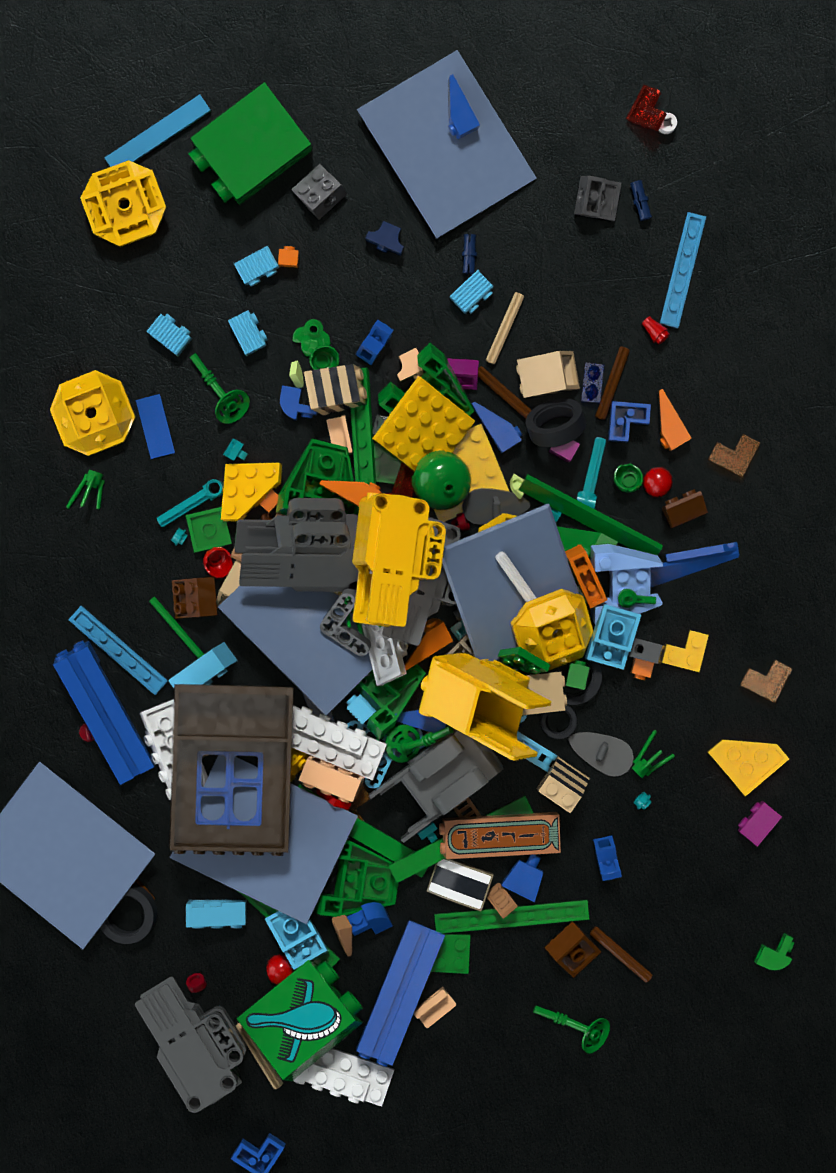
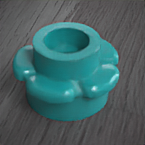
M178 528L171 541L176 543L175 546L178 543L182 545L188 536L185 534V529Z
M642 792L634 801L637 809H646L651 803V795Z

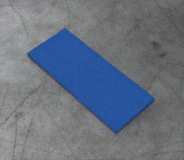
M160 394L136 400L151 459L175 453Z

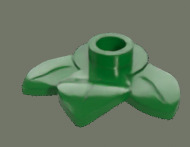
M317 319L308 320L305 326L297 328L293 334L292 341L301 343L302 351L307 357L318 346H330V337L323 331V325ZM311 326H316V327H317V331H316V332H312V331L310 330V327H311Z

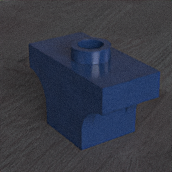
M383 221L379 230L375 232L368 231L365 238L366 241L377 245V249L385 253L389 250L401 256L404 250V246L398 241L401 228Z

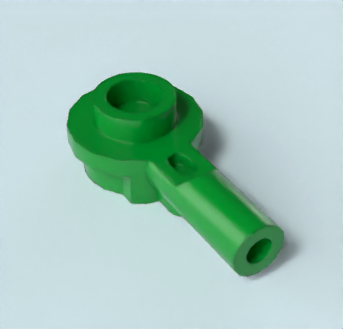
M623 589L618 595V602L622 607L627 608L635 603L656 604V597L636 595L632 589Z

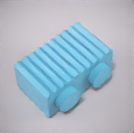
M268 246L234 263L245 286L249 284L250 287L260 282L259 278L265 275L268 278L276 274V269L279 268Z
M477 270L450 295V299L464 314L468 311L471 314L479 307L477 303L482 298L485 301L493 294L491 291L493 285Z
M249 310L228 320L246 356L267 346L265 341L268 339L264 331H259L256 326L259 321L255 313L250 314Z
M160 314L147 330V333L175 355L179 356L192 340L189 336L191 332L183 326L177 327L174 324L176 320L170 315L166 314L163 316Z
M354 694L346 702L348 704L347 710H350V713L355 715V718H358L360 724H363L376 712L361 694L358 696Z

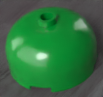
M440 450L427 454L417 463L418 466L412 476V487L416 496L419 499L425 500L430 508L436 510L452 509L462 503L467 497L471 488V474L468 466L459 456Z

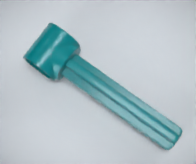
M600 437L595 438L583 491L578 492L577 496L578 501L593 509L597 500L594 491L606 445V439Z
M215 479L208 481L203 485L201 491L157 517L158 523L161 527H164L206 500L210 499L212 501L223 495L224 483ZM213 483H218L220 486V490L216 494L211 491Z

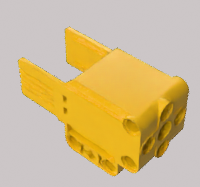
M367 493V496L360 500L352 563L359 571L353 622L390 627L391 625L404 627L407 619L409 596L418 589L419 580L436 579L440 575L446 528L440 522L428 521L429 505L425 500L403 495ZM433 526L438 529L437 536H435ZM430 567H432L433 573L431 576H429Z
M456 653L434 656L432 658L429 673L421 683V689L424 692L419 713L427 717H434L510 760L515 761L523 758L537 757L538 754L537 751L517 740V732L523 709L551 706V701L527 689L530 678L497 660H480L470 654Z

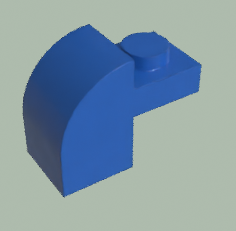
M377 320L368 336L360 345L356 356L372 365L389 341L393 329Z
M282 386L280 404L288 417L297 420L298 413H301V417L312 418L313 415L317 416L318 412L311 410L310 406L300 404L302 389Z
M607 836L593 839L602 880L622 877L613 837Z
M377 902L361 905L362 910L347 917L352 926V934L354 936L370 928L373 929L375 934H378L393 926L386 909L381 903Z

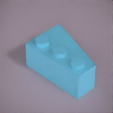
M223 642L168 681L173 688L174 684L209 685L213 682V677L217 675L219 678L228 672L226 668L235 663L237 659L226 643Z
M189 900L186 903V927L204 928L211 926V928H223V926H231V928L237 929L242 928V925L247 923V900Z

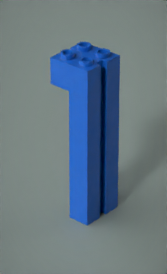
M82 640L73 645L74 648L71 651L65 649L56 654L57 657L54 660L53 666L121 785L133 779L136 775L153 768L154 762L99 664L100 659L90 641L84 643Z
M408 921L368 1022L357 1044L356 1051L359 1052V1056L368 1060L370 1057L376 1058V1063L385 1067L388 1064L393 1065L445 937L444 934L413 921Z

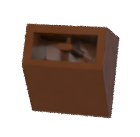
M694 489L682 494L684 498L680 500L675 497L665 501L666 506H663L662 509L670 528L708 513L701 491L696 492Z
M214 577L172 580L175 619L217 615Z

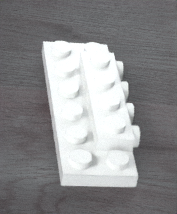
M361 623L364 636L371 642L369 656L376 685H384L407 674L403 657L408 655V643L383 636L384 626L379 628L377 625Z
M174 699L140 713L147 730L145 731L144 741L148 747L151 746L152 748L151 758L155 765H159L161 771L158 772L160 780L165 782L168 787L166 795L169 800H171ZM202 764L201 785L204 787L208 776Z
M293 706L292 748L374 780L387 747L386 743L367 736L366 732L356 728L354 731L348 728V724L344 722L330 721L331 717L327 715H315L312 713L313 710L302 706L300 709Z
M332 1048L293 1081L299 1084L311 1083L312 1088L320 1091L323 1088L328 1089L331 1095L341 1097V1094L348 1096V1100L354 1103L367 1101L382 1107L394 1069Z

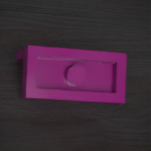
M447 358L462 388L477 390L479 361Z

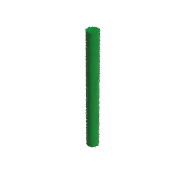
M154 596L149 602L198 659L202 657L204 653Z

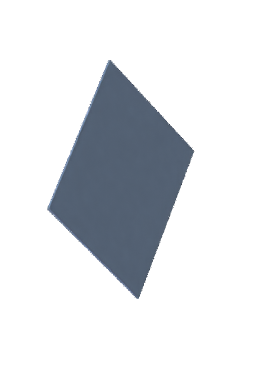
M458 50L357 109L436 239L537 179ZM452 74L480 124L478 130L460 139H457L455 135L453 136L448 128V125H450L448 79Z
M549 503L444 546L442 564L473 653L480 660H497L503 663L504 660L497 657L499 651L517 647L511 621L518 615L520 609L526 603L496 560L495 556L499 552L503 551L506 553L536 598L559 589L579 594ZM508 666V667H510V668H512V669H517V668L514 667V666Z
M239 586L218 608L325 716L373 669L369 652L365 656H358L324 634L320 629L324 616L342 592L295 591L292 587ZM334 609L337 615H344L341 609ZM350 612L351 628L359 632L357 624L352 620L353 613ZM331 619L329 624H327L329 628L334 623V620ZM341 633V636L344 639H350V635L348 633Z
M218 755L204 785L205 788H223L225 786L226 757L224 755ZM237 757L234 758L235 778H257L258 767ZM290 783L288 853L284 852V856H272L271 852H264L263 856L252 855L251 852H245L244 855H233L232 851H225V855H214L212 851H205V854H193V851H186V854H174L172 852L170 858L307 924L358 815L345 809L334 807L327 800ZM234 787L233 814L240 821H249L255 816L257 810V788ZM202 796L200 809L203 817L211 821L221 818L225 810V798L223 796Z
M41 762L36 765L0 813V883L82 949L86 947L155 856L153 851Z

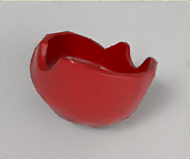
M663 467L651 468L643 478L644 489L653 497L664 496L670 491L673 483L672 475Z
M214 547L206 552L203 564L211 576L223 578L229 574L234 564L228 550L223 547Z
M283 954L273 956L268 961L266 967L268 978L276 985L295 971L286 955Z

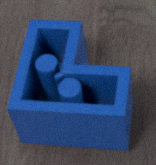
M612 401L608 441L627 443L629 441L630 424L648 425L650 422L651 404Z
M270 1133L259 1149L245 1139H242L232 1154L231 1159L251 1173H268L283 1151L286 1143Z

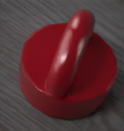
M463 512L456 514L457 517L452 520L451 525L460 528L462 532L469 530L470 524Z
M86 723L83 724L79 730L80 737L87 742L95 740Z
M200 973L190 975L186 981V985L192 993L200 992L207 986L204 976Z

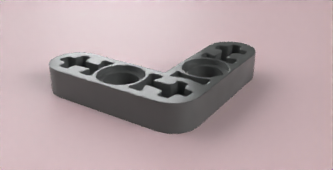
M345 589L324 616L320 629L324 634L356 655L365 656L371 648L370 640L353 628H349L343 622L354 608L356 596L355 590ZM350 596L352 599L348 601L347 605L344 604L345 599ZM334 609H341L344 615H337ZM333 619L334 623L329 628L327 624ZM341 633H348L350 635V639H344L341 636Z

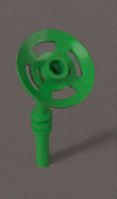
M196 353L193 354L190 359L201 372L202 378H205L204 381H207V385H210L220 398L215 408L217 419L225 424L236 422L248 410L249 396L242 390H232L225 393L217 383V378L213 377L214 374H211L212 371L206 368ZM239 394L242 395L243 402H241V399L238 396ZM237 408H240V410L236 414L230 416L231 412H234ZM219 409L224 414L223 416L220 415Z
M398 725L388 733L385 739L387 744L385 751L392 760L400 763L407 762L416 756L421 746L427 747L436 743L438 739L453 733V728L448 726L435 733L430 732L420 739L419 733L412 726ZM401 731V734H399V735L395 738V740H394V742H393V741H392L393 737H394L398 732ZM408 731H411L415 735L416 740L413 741V739L410 736H408ZM392 748H396L401 753L400 757L393 754Z
M535 1006L533 1013L552 1019L557 1024L568 1025L583 1032L582 1049L586 1053L597 1051L604 1044L609 1034L610 1024L605 1018H599L590 1026L568 1018L566 1014H560L558 1011L555 1013L539 1006Z

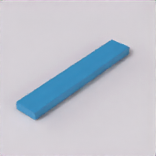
M199 94L106 156L105 159L110 167L128 160L136 162L211 112V110Z
M687 212L659 323L661 325L679 328L706 216Z
M82 605L69 618L72 624L154 695L167 683L168 680Z

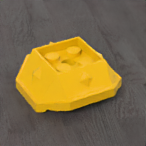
M129 160L93 173L80 197L94 235L119 247L156 234L167 208L153 170ZM122 200H129L130 205L128 208H120Z
M96 370L59 384L50 408L64 446L87 456L125 442L136 419L122 382ZM90 408L96 409V416L93 418H88L87 411Z
M559 589L526 602L518 615L511 621L517 647L525 649L550 664L549 670L582 658L593 633L584 597L565 589Z

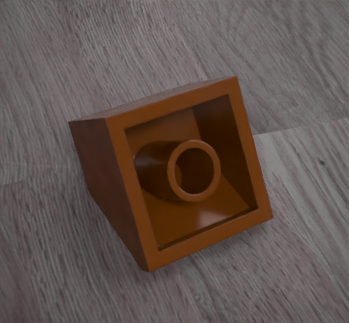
M573 921L544 947L555 961L573 978L601 953L600 949Z

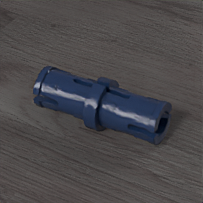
M642 180L630 183L635 199L633 202L637 206L640 221L652 218L647 202L649 199L645 195Z
M464 234V251L462 252V256H464V274H468L469 266V273H475V257H477V252H475L476 235L471 234L470 242L469 234Z

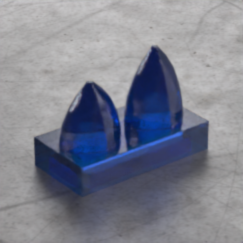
M585 363L581 401L600 403L604 374L603 364Z

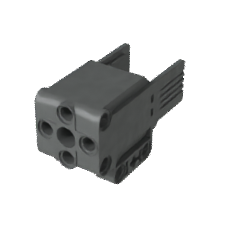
M294 498L288 504L287 516L277 515L271 520H238L234 549L236 553H243L241 556L239 585L292 587L295 591L343 592L345 589L356 591L359 571L352 563L358 515L346 514L343 501L337 498Z
M428 517V521L440 522L445 526L444 546L460 539V528ZM433 526L435 536H437L438 529ZM443 564L438 578L419 580L418 589L409 596L406 625L404 627L392 625L384 627L383 636L406 642L408 646L409 644L418 646L421 642L427 618L438 612L440 604L445 606L456 604L455 600L451 601L448 597L449 592H452ZM430 567L429 576L433 573L432 567Z
M456 730L410 765L408 764L369 793V798L372 799L379 793L382 795L400 781L403 782L426 814V816L409 827L408 832L401 837V841L404 843L439 816L445 815L474 794L504 768L492 749Z
M174 977L167 978L141 994V999L135 1003V1007L160 1046L157 1059L190 1112L196 1113L214 1104L242 1083L240 1070L237 1065L242 1062L247 1045L223 1007L216 1006L204 1013L199 1004L188 1002Z

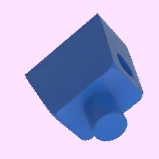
M531 854L527 862L518 859L502 881L501 886L535 902L543 876V871L537 868L541 857Z

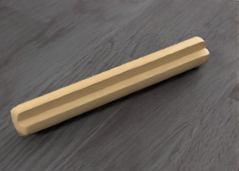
M518 292L514 293L486 358V361L490 364L496 363L524 299V295Z
M239 1022L236 1028L274 1089L281 1087L283 1082L277 1072Z

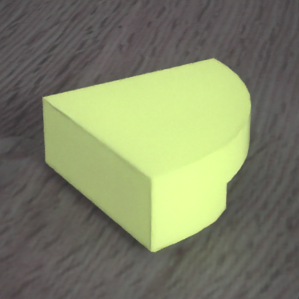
M294 361L291 364L289 376L297 388H302L304 386L302 370L299 362Z
M513 474L510 480V487L512 492L521 499L524 493L518 489L523 479Z

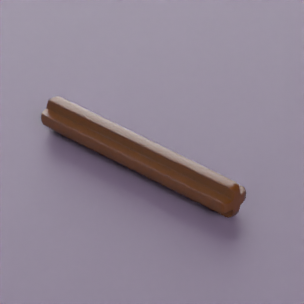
M621 346L619 348L595 415L598 419H606L629 354V349Z
M480 366L478 368V377L526 419L532 410L484 367Z
M594 927L591 930L590 935L644 982L647 983L652 978V974L598 927Z

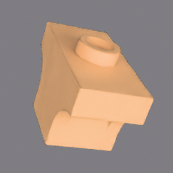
M417 348L399 356L402 363V369L397 374L400 383L411 377L416 379L424 374V370L418 366L417 355L419 352Z

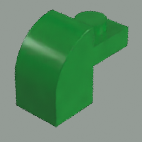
M784 933L776 950L762 944L754 962L769 970L785 968L792 961V958L786 955V953H790L793 948V937Z

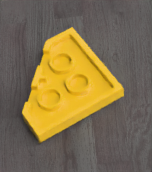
M225 464L221 520H243L247 516L246 514L253 507L256 508L273 488L281 484L282 464Z
M721 740L708 751L710 756L744 796L748 795L789 760L777 744Z

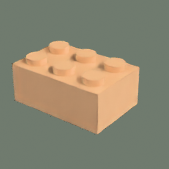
M311 755L306 760L299 781L303 782L302 785L308 788H319L321 793L329 796L331 794L336 795L340 801L349 803V801L353 802L357 798L365 777Z

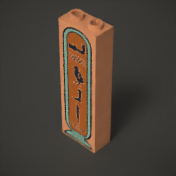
M556 812L442 818V823L439 824L440 835H443V843H440V853L446 859L561 853L559 814Z

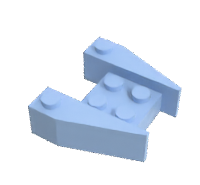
M612 544L591 545V563L595 572L609 571V597L607 601L591 608V618L595 625L604 604L637 614L662 605L658 594H650L651 567H663V563L658 555ZM623 589H632L636 595L656 597V604L635 603L633 606L626 608L619 604L618 595Z

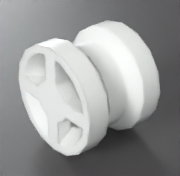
M671 113L662 114L657 122V128L663 134L672 133L677 126V119Z

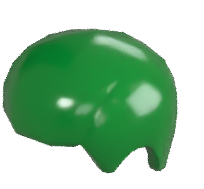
M329 345L318 346L310 354V366L313 370L337 367L339 365V354L335 348Z
M631 463L619 465L614 472V483L622 492H634L641 487L643 474L638 467Z

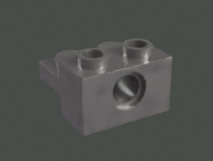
M321 164L315 167L292 188V191L318 219H321L347 195L342 185Z
M581 176L574 214L615 221L621 183L594 176Z

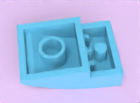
M604 604L594 627L585 658L624 670L641 614Z
M280 911L265 918L293 970L298 969L307 960L314 961L329 952L310 918L308 923L305 924Z

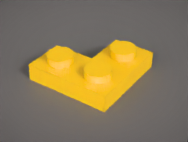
M689 630L685 649L666 644L662 663L700 672L709 635Z

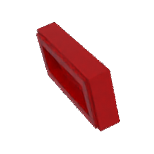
M317 788V794L327 800L332 806L347 810L350 808L351 802L345 803L340 801L339 797L333 794L331 796L325 795L320 792L321 789Z

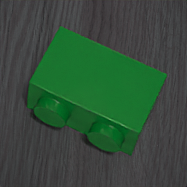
M575 660L573 663H568L565 686L585 690L590 668L585 666L586 662Z

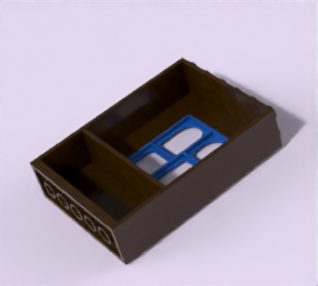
M174 684L169 848L173 850L174 854H186V851H193V854H205V851H212L214 855H225V851H232L233 855H244L245 852H251L252 855L263 856L264 852H271L272 856H284V852L288 853L293 712L292 687ZM204 755H224L226 757V782L223 788L202 787V757ZM235 756H256L258 758L257 778H235ZM234 787L257 788V810L255 816L249 821H240L233 814ZM202 796H223L225 798V810L221 818L211 821L203 817L200 809Z

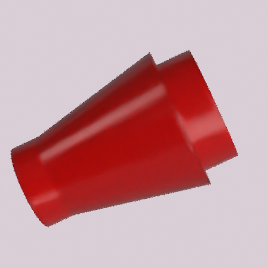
M650 316L642 323L654 343L657 342L660 345L670 335L666 327L653 320Z

